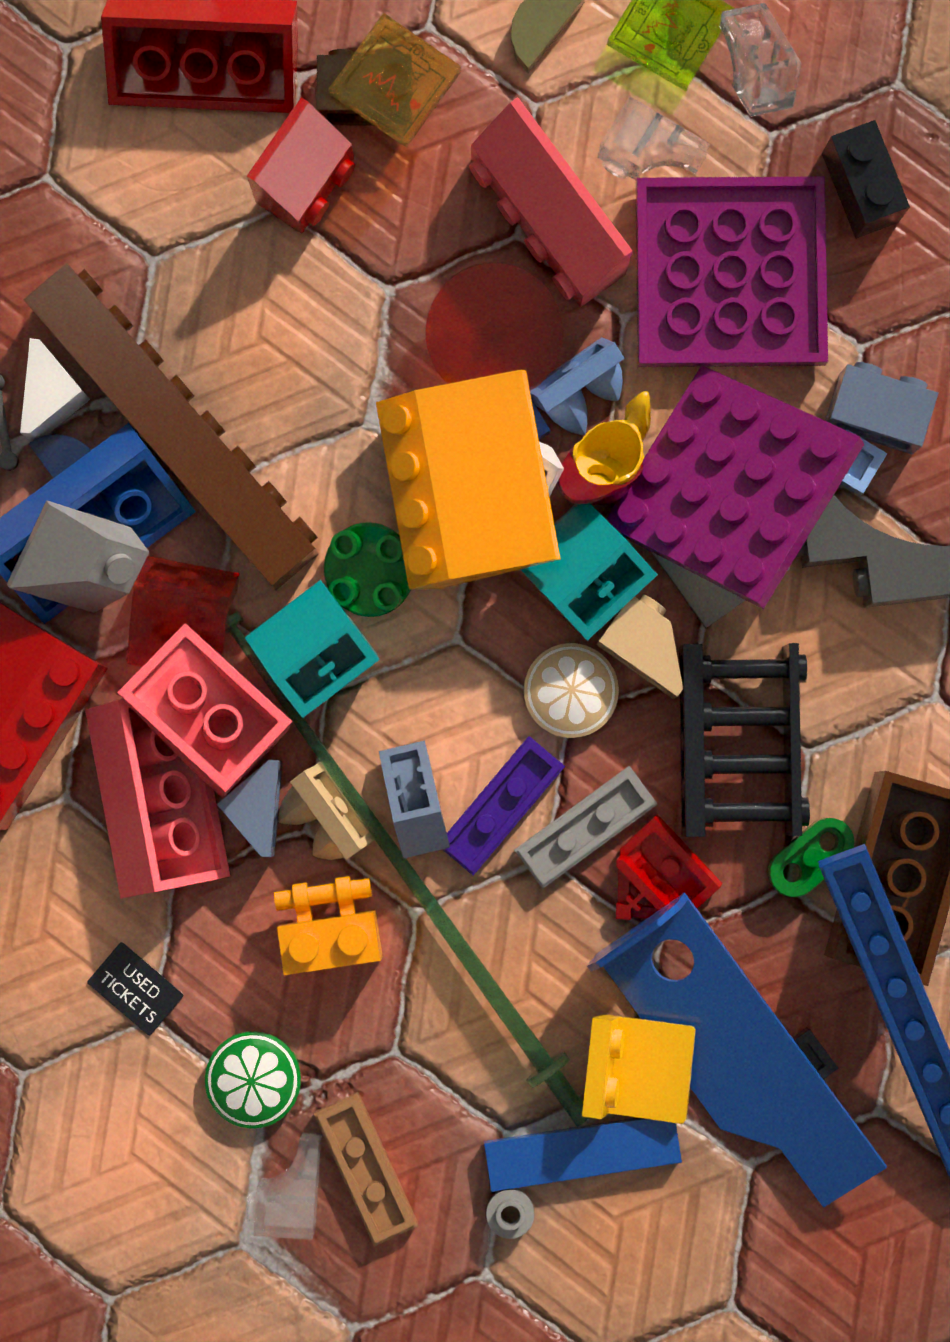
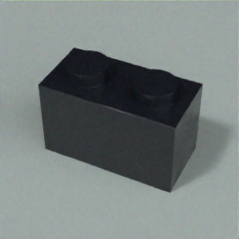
M876 120L830 137L822 152V156L855 239L899 223L910 208V205Z

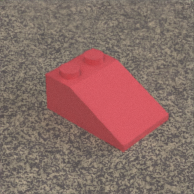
M186 623L117 692L164 743L222 798H225L289 731L292 723L291 719Z

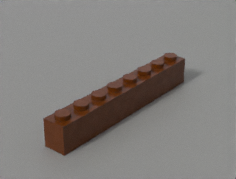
M66 263L23 300L271 586L278 590L319 554L312 545L318 537L300 516L293 522L281 509L287 501L269 481L261 486L250 474L256 466L239 446L230 451L219 437L225 433V430L209 411L206 410L202 415H199L189 404V401L195 396L177 375L169 380L162 373L158 366L164 360L145 339L138 345L128 334L127 331L133 325L115 304L110 309H107L101 303L97 296L103 290L84 269L77 275Z

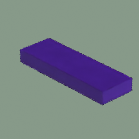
M528 736L447 832L450 848L442 850L474 876L565 766Z

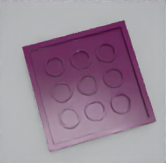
M825 176L656 177L636 179L638 367H701V365L705 367L826 366L828 363Z
M701 365L645 455L642 473L630 490L616 502L606 520L625 539L764 609L860 453L864 443L858 435Z

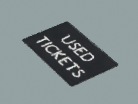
M123 942L118 944L87 981L93 989L149 1036L184 996L182 992Z

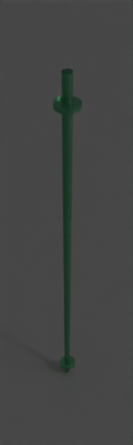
M217 604L214 610L222 622L215 629L220 636L231 633L535 1067L536 1071L526 1079L527 1083L533 1088L545 1081L575 1125L578 1127L590 1118L582 1117L583 1101L560 1071L570 1061L568 1055L562 1052L553 1058L550 1057L406 858L403 859L402 852L307 721L300 716L266 671L246 641L245 636L237 627L244 621L243 617L239 612L229 616L223 606Z

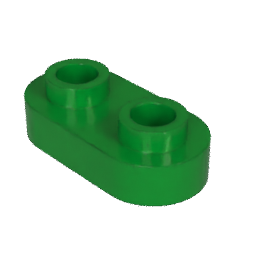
M822 818L813 822L802 832V836L795 837L771 859L768 866V879L772 887L780 894L789 897H799L810 892L824 880L818 861L854 848V835L849 826L835 818ZM827 832L831 833L835 838V845L829 851L823 850L819 843L820 837ZM790 863H794L799 868V876L792 882L787 881L783 875L785 866Z

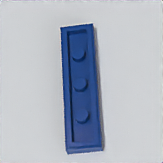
M644 1118L624 1119L484 1141L491 1192L682 1163L676 1123Z

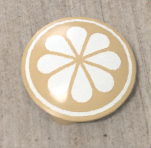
M576 643L556 645L540 654L530 666L524 683L525 703L531 717L544 730L565 738L583 737L600 729L612 716L619 695L618 680L609 661L595 649Z

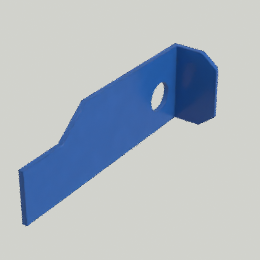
M685 892L598 952L589 962L587 968L590 972L602 967L605 968L641 1019L695 1027L696 1034L690 1081L692 1091L721 1130L779 1148L823 1208L887 1168L880 1155ZM677 940L684 943L690 949L694 958V966L688 976L672 980L665 978L656 970L652 957L655 947L660 942Z

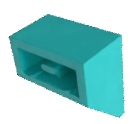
M590 503L574 504L554 523L560 560L520 569L587 641L658 575L633 546Z
M321 579L245 636L246 641L266 671L302 718L380 660L376 651Z

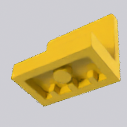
M600 1014L592 1018L582 1117L602 1119L607 1114H615L679 1124L684 1123L687 1119L696 1034L695 1027Z

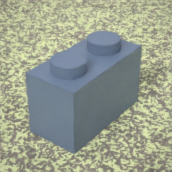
M856 362L854 366L847 364L839 374L825 421L844 430L848 429L864 440L913 455L923 446L939 393L927 389L928 384L917 378L901 376L897 380L881 375L883 370L869 363Z

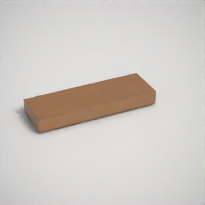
M355 1092L315 1111L314 1116L374 1247L417 1227L418 1221L359 1092Z

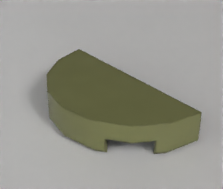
M525 0L520 4L512 19L511 43L517 62L527 73L531 71L584 4L585 0Z

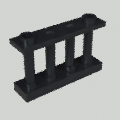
M789 643L783 646L782 659L711 660L710 655H703V644H683L679 647V668L683 690L679 694L681 836L706 837L705 827H713V822L785 821V836H802V826H809L810 804L808 797H802L800 683H806L807 658L805 654H799V643ZM783 678V707H712L711 703H704L703 684H710L711 679ZM712 726H784V755H712L711 750H704V731H711ZM713 774H784L785 802L713 803L712 798H705V779H712Z

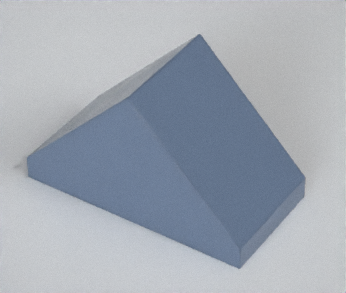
M268 760L217 804L262 857L275 856L283 764L279 760Z

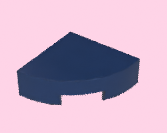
M47 435L28 443L53 478L91 451L81 441L66 435Z

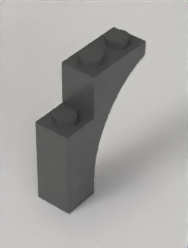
M835 495L831 498L796 557L801 556L802 568L858 562L859 569L853 570V586L856 597H863L864 608L950 598V546L924 545L883 533L855 516Z

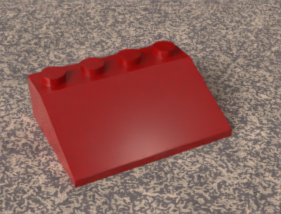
M1 602L0 830H8L108 668Z

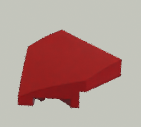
M658 814L649 820L620 848V856L616 863V868H618L616 919L631 920L632 917L649 918L684 892L694 906L698 908L720 889L722 882Z

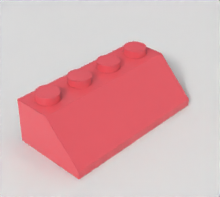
M518 97L515 98L471 145L472 163L469 164V168L483 188L490 185L500 198L496 203L508 223L512 226L518 223L528 237L524 239V242L533 257L539 263L546 260L556 275L552 277V280L566 300H570L573 297L578 305L582 307L626 275L633 250Z
M123 699L86 709L85 713L120 899L230 877L214 790L196 775Z

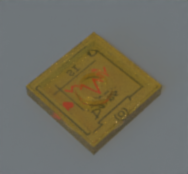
M383 13L331 84L329 94L407 148L460 75L461 66Z

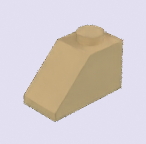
M643 594L640 600L634 597L619 611L596 645L674 699L683 690L672 624L671 621L663 617L667 610L647 595Z

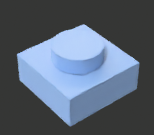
M863 438L861 439L864 446L840 484L858 496L865 492L887 455L886 452Z

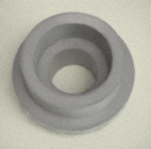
M517 1189L497 1192L492 1196L487 1205L486 1218L488 1225L495 1234L503 1238L514 1239L524 1235L531 1228L534 1221V1207L530 1198ZM508 1206L517 1208L520 1212L519 1218L512 1223L504 1221L501 1217V1212L504 1208Z

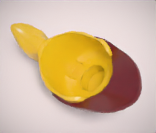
M647 391L639 393L626 405L625 420H614L596 425L570 450L561 463L564 470L557 481L561 494L567 501L573 504L593 503L608 505L622 498L634 485L643 471L644 453L642 441L646 438L651 424L650 395Z

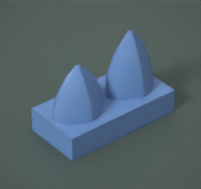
M601 337L529 387L531 399L536 407L545 411L563 429L575 434L585 435L588 412L581 389L586 387L591 393L600 398L618 401L623 384L622 370L619 362L625 358L615 342Z

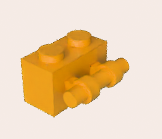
M350 876L335 878V883L308 887L306 882L292 884V890L274 892L276 911L295 909L297 915V922L277 926L284 975L381 961L383 956L376 910L356 913L354 903L355 899L372 897L370 878L351 880ZM338 902L340 915L313 919L311 906Z

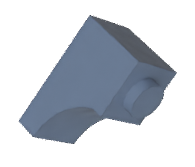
M425 740L379 751L393 824L403 859L450 848Z

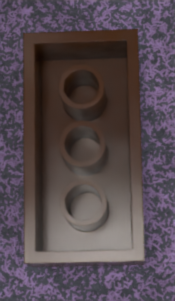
M889 771L874 772L854 847L862 844L866 845L922 983L928 986L950 908V789ZM836 910L824 955L861 967L840 915Z

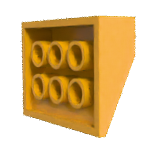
M521 369L414 390L376 402L409 589H443L561 559L526 370Z

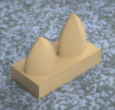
M323 761L303 771L290 781L293 786L288 790L282 801L278 822L288 825H300L317 819L321 825L314 837L312 852L314 857L328 860L345 857L347 860L377 839V836Z

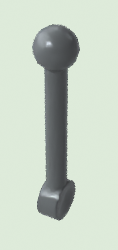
M0 375V442L2 448L0 466L7 471H11L18 466L19 460L11 451L2 396L5 380Z

